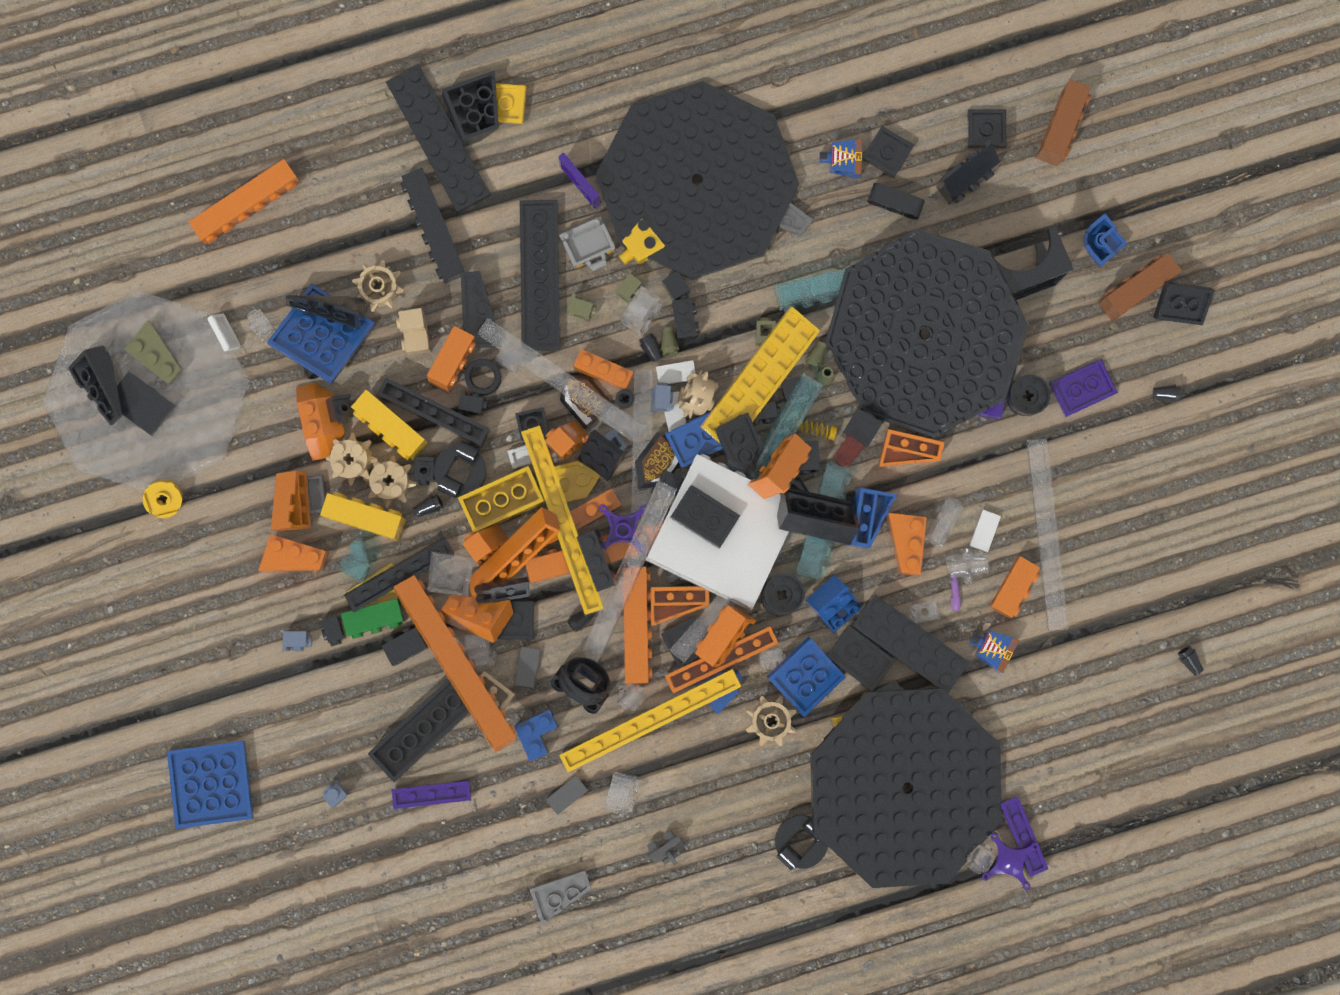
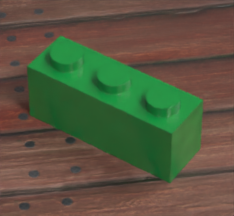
M399 599L364 607L356 612L349 611L341 614L346 636H352V639L363 637V633L371 631V634L382 632V628L387 626L390 629L401 627L402 622H405Z

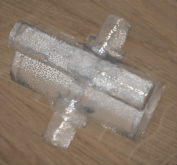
M965 549L964 554L945 556L950 578L963 577L966 584H971L974 575L989 573L988 559L983 551L971 552L970 549Z

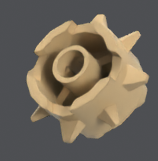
M383 260L378 266L373 265L369 267L364 264V271L360 274V278L352 280V283L358 286L360 292L357 297L370 304L372 312L377 307H384L386 305L393 308V301L396 296L404 293V289L398 286L396 280L401 272H391L386 268L385 261ZM377 283L381 285V288L378 290L375 286Z
M702 370L699 374L690 373L686 378L689 380L685 388L681 387L677 402L680 405L679 409L684 410L683 416L689 415V418L693 414L702 416L707 410L711 411L714 406L712 398L718 389V383L708 379V371L703 374Z
M354 433L350 434L348 440L339 441L334 439L331 454L326 457L334 471L332 477L340 476L347 478L350 486L353 485L355 478L364 477L369 479L370 474L368 470L371 469L374 462L378 461L377 458L373 457L372 451L369 450L372 442L370 440L366 442L357 441ZM349 457H354V461H349Z
M394 455L391 456L388 462H374V469L371 471L369 479L363 478V480L369 482L371 492L368 495L369 499L375 497L383 499L385 508L389 507L391 501L401 500L406 503L405 494L408 492L409 487L416 486V483L411 481L408 475L412 466L410 464L400 466L396 463ZM391 477L394 483H390V486H387L386 480Z
M760 696V705L755 710L747 709L746 711L752 717V725L746 731L756 732L760 736V746H763L768 740L775 741L779 746H783L782 737L787 733H796V730L791 726V717L797 712L796 710H787L783 706L782 696L775 702H768L763 696ZM771 716H774L776 724H771L769 727L766 719L767 717L771 718Z

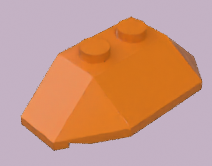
M316 383L296 387L297 406L312 461L324 459L331 454L334 446L333 440L341 441L345 434L343 424H338V422L330 423L326 400L335 395Z

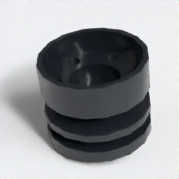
M1025 375L1012 382L1006 401L1009 408L1015 414L1032 416L1042 412L1048 406L1051 399V391L1048 383L1043 378L1036 375ZM1025 393L1031 395V398H1029L1028 401L1026 398L1023 399V395Z
M779 574L764 583L760 592V600L767 612L775 616H784L795 612L802 605L805 591L802 583L796 577L790 574ZM783 591V592H784L783 597H784L785 599L782 598V599L779 600V599H778V596H779V595L777 594V592L780 593V592Z

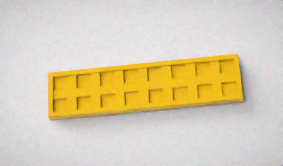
M789 307L700 427L720 443L714 430L715 427L747 412L753 422L820 330L796 309Z

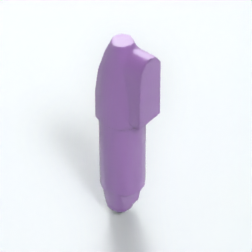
M954 574L952 575L953 581H951L952 611H959L961 596L958 578Z

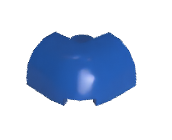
M1103 214L1089 226L1083 238L1087 253L1099 267L1128 244L1118 233L1116 225L1106 214Z

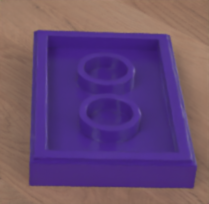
M564 152L558 156L560 168L595 209L601 204L598 193Z
M1102 359L1049 383L1065 418L1118 393Z

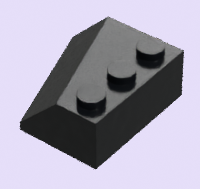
M495 70L442 89L443 102L463 147L480 142L499 129Z
M990 139L984 143L985 145L980 152L975 150L966 158V162H960L939 180L936 188L949 205L952 202H960L965 197L964 194L967 191L973 192L980 186L979 183L982 180L988 181L995 175L994 171L1000 164V160Z

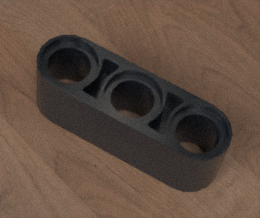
M873 183L867 202L871 205L913 220L919 219L925 203L923 199L880 183Z

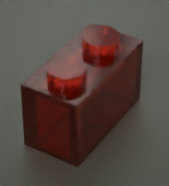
M849 435L832 457L835 459L834 463L842 469L844 467L848 469L865 446Z

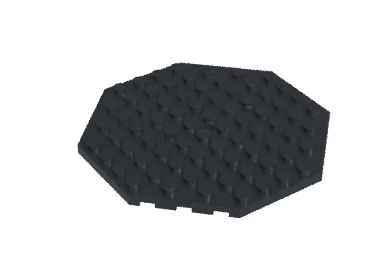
M703 81L632 104L596 172V178L620 246L627 249L622 241L625 237L631 235V230L637 223L641 231H646L650 227L665 247L651 254L647 259L653 260L674 272L679 271L680 274L685 275V277L691 280L763 257L799 187V182L775 115ZM695 175L703 178V181L700 184H694L692 178ZM647 237L644 240L646 248L652 249L655 247L656 242L654 238Z
M914 229L905 236L845 269L825 343L828 349L831 350L840 372L843 373L847 380V385L859 403L860 410L871 413L877 419L936 437L1007 400L1028 332L1029 323L991 251L923 230ZM923 328H927L930 331L931 336L928 339H924L921 336Z
M943 688L866 691L855 706H852L842 717L837 726L833 727L823 738L824 740L817 748L815 747L810 753L812 832L872 888L949 883L1002 822V808L1000 805L1002 803L1000 743ZM909 782L912 788L909 792L904 793L903 785Z

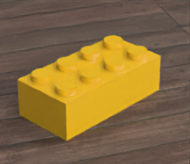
M365 390L351 406L355 410L353 415L363 423L369 422L367 427L378 436L383 434L382 439L392 448L397 446V452L406 460L411 458L414 461V458L418 457L427 447L428 443L369 391Z
M529 466L458 497L474 533L498 525L545 503Z
M335 491L333 495L327 493L320 516L390 539L400 540L406 521L402 517V513L389 509L388 512L383 511L384 508L373 503L367 506L365 505L366 502L354 497L348 500L347 496Z

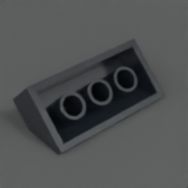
M789 488L785 493H781L777 512L780 530L848 545L852 543L860 529L854 502L795 488Z

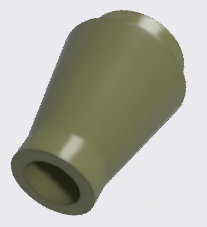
M663 328L660 351L666 357L676 356L679 346L674 328Z
M817 341L814 348L805 358V366L807 368L818 371L822 367L827 349L825 343Z
M828 366L821 367L816 374L818 382L823 385L831 384L835 380L834 370ZM824 371L830 373V376H825Z

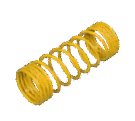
M796 417L793 431L802 433L806 423L805 434L808 433L811 425L810 435H812L816 426L815 436L817 437L822 425L821 438L827 427L826 439L835 440L837 426L832 425L828 431V424H826L823 430V423L818 428V422L813 427V421H810L808 426L807 419L803 424V419Z

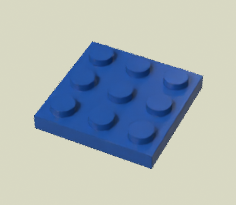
M809 636L766 676L803 717L846 678Z

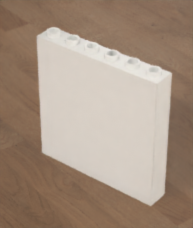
M697 454L646 557V561L751 611L789 532L780 530L778 526L777 512L781 495L777 494L763 499L747 485L751 480L745 478V474L739 471L733 472L728 469L727 465L711 461V458L707 455ZM690 485L695 486L741 515L720 549L670 518Z

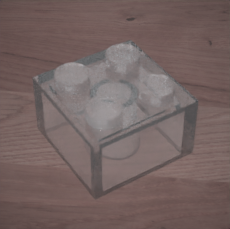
M641 286L622 315L621 325L640 337L643 332L646 334L652 325L651 319L653 317L657 318L662 309L661 298Z
M432 551L426 590L436 593L468 596L474 559L465 555Z
M617 770L614 771L604 810L627 816L628 812L632 813L635 800L631 799L632 794L637 793L640 781L636 780V775Z

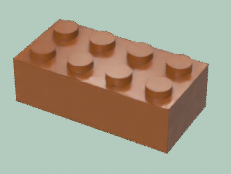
M1069 79L1061 91L1036 159L1057 166L1068 157L1071 150L1069 145L1076 137L1078 132L1076 128L1079 122L1081 123L1085 114L1083 110L1091 98V94H1089L1091 87Z
M1169 253L1164 256L1159 254L1147 264L1148 267L1145 264L1132 274L1133 278L1128 276L1117 285L1118 289L1114 286L1101 296L1103 300L1099 305L1111 321H1114L1164 285L1165 281H1170L1182 272Z

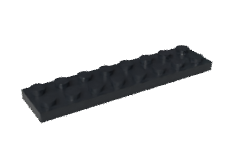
M419 64L386 81L388 88L457 213L491 196L468 152L462 146L458 134Z
M519 200L522 352L560 351L558 200Z

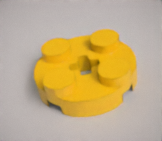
M164 479L151 482L146 487L142 498L145 509L150 514L157 515L156 517L168 518L175 515L183 500L182 492L175 482ZM160 495H164L167 497L165 503H163L162 500L158 501L157 498H159Z

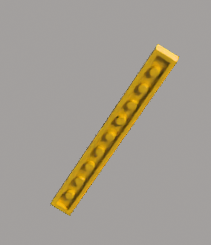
M537 426L522 431L521 434L546 506L549 511L557 515L561 530L557 537L585 615L602 610L604 608L599 593L596 591L576 538L578 533L541 428Z
M731 669L560 754L567 772H570L742 687L734 669Z

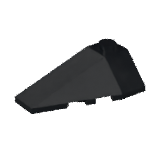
M287 295L285 298L288 307L360 330L367 312V302L358 297Z
M104 345L86 349L74 360L68 369L78 387L86 390L88 393L87 398L90 401H95L98 411L112 426L122 417L112 360Z

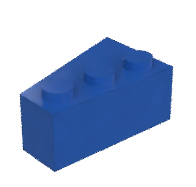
M865 488L855 489L853 502L855 503L860 529L850 545L846 544V546L861 549L871 548L897 494Z

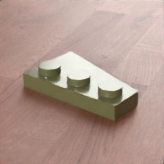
M150 320L146 321L124 348L125 351L169 385L182 372L181 367L164 344Z

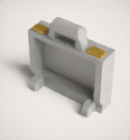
M601 216L559 235L574 269H578L585 264L592 271L606 266L605 255L616 251ZM600 257L602 258L601 260H599V261H597V262H595V263H592V264L590 263V262H592V261H594V260H596V259H598V258H600Z

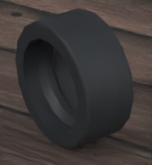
M480 358L468 365L465 370L464 379L467 387L473 393L487 396L498 390L502 376L498 366L493 361ZM486 366L494 373V381L487 388H479L472 381V374L478 367Z

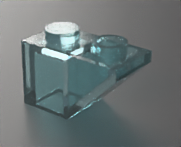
M358 537L357 540L353 539L349 546L351 551L348 556L342 558L339 564L341 567L339 571L359 582H363L372 565L365 540Z

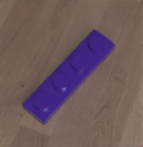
M470 781L391 789L393 809L472 800Z
M1016 796L1000 804L1017 848H1025L1033 842H1037L1019 797ZM1040 847L1038 850L1032 851L1024 861L1030 877L1048 870Z

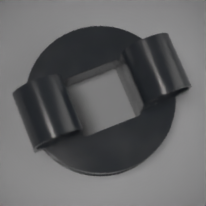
M462 440L459 445H453L443 450L437 457L434 465V477L439 485L438 491L456 499L480 488L486 478V464L479 454L481 449ZM456 458L473 466L465 484L447 476Z
M574 657L561 665L551 680V686L554 690L565 692L571 699L583 704L584 709L588 713L596 714L609 696L608 692L611 688V682L608 673L599 663L585 657ZM577 673L595 684L594 687L591 689L576 679Z
M792 816L786 819L776 832L775 846L778 852L776 857L790 871L794 868L805 869L815 866L823 859L827 852L828 846L812 832V817ZM801 827L816 840L803 856L787 843Z

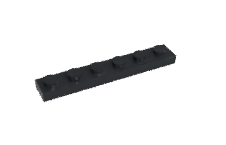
M442 537L343 595L351 610L356 612L394 590V586L413 575L416 577L454 555V552L447 539Z

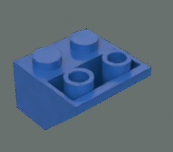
M835 575L806 600L813 611L833 633L862 609L848 587Z

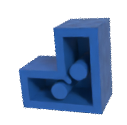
M551 709L514 726L530 762L549 753L541 735L558 728Z

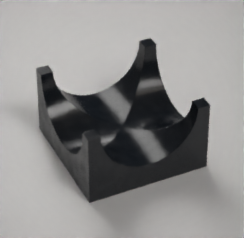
M1056 227L1050 228L1047 231L1049 235L1048 251L1043 242L1034 245L1036 249V264L1033 269L1014 271L997 262L1016 300L1058 285L1074 270Z

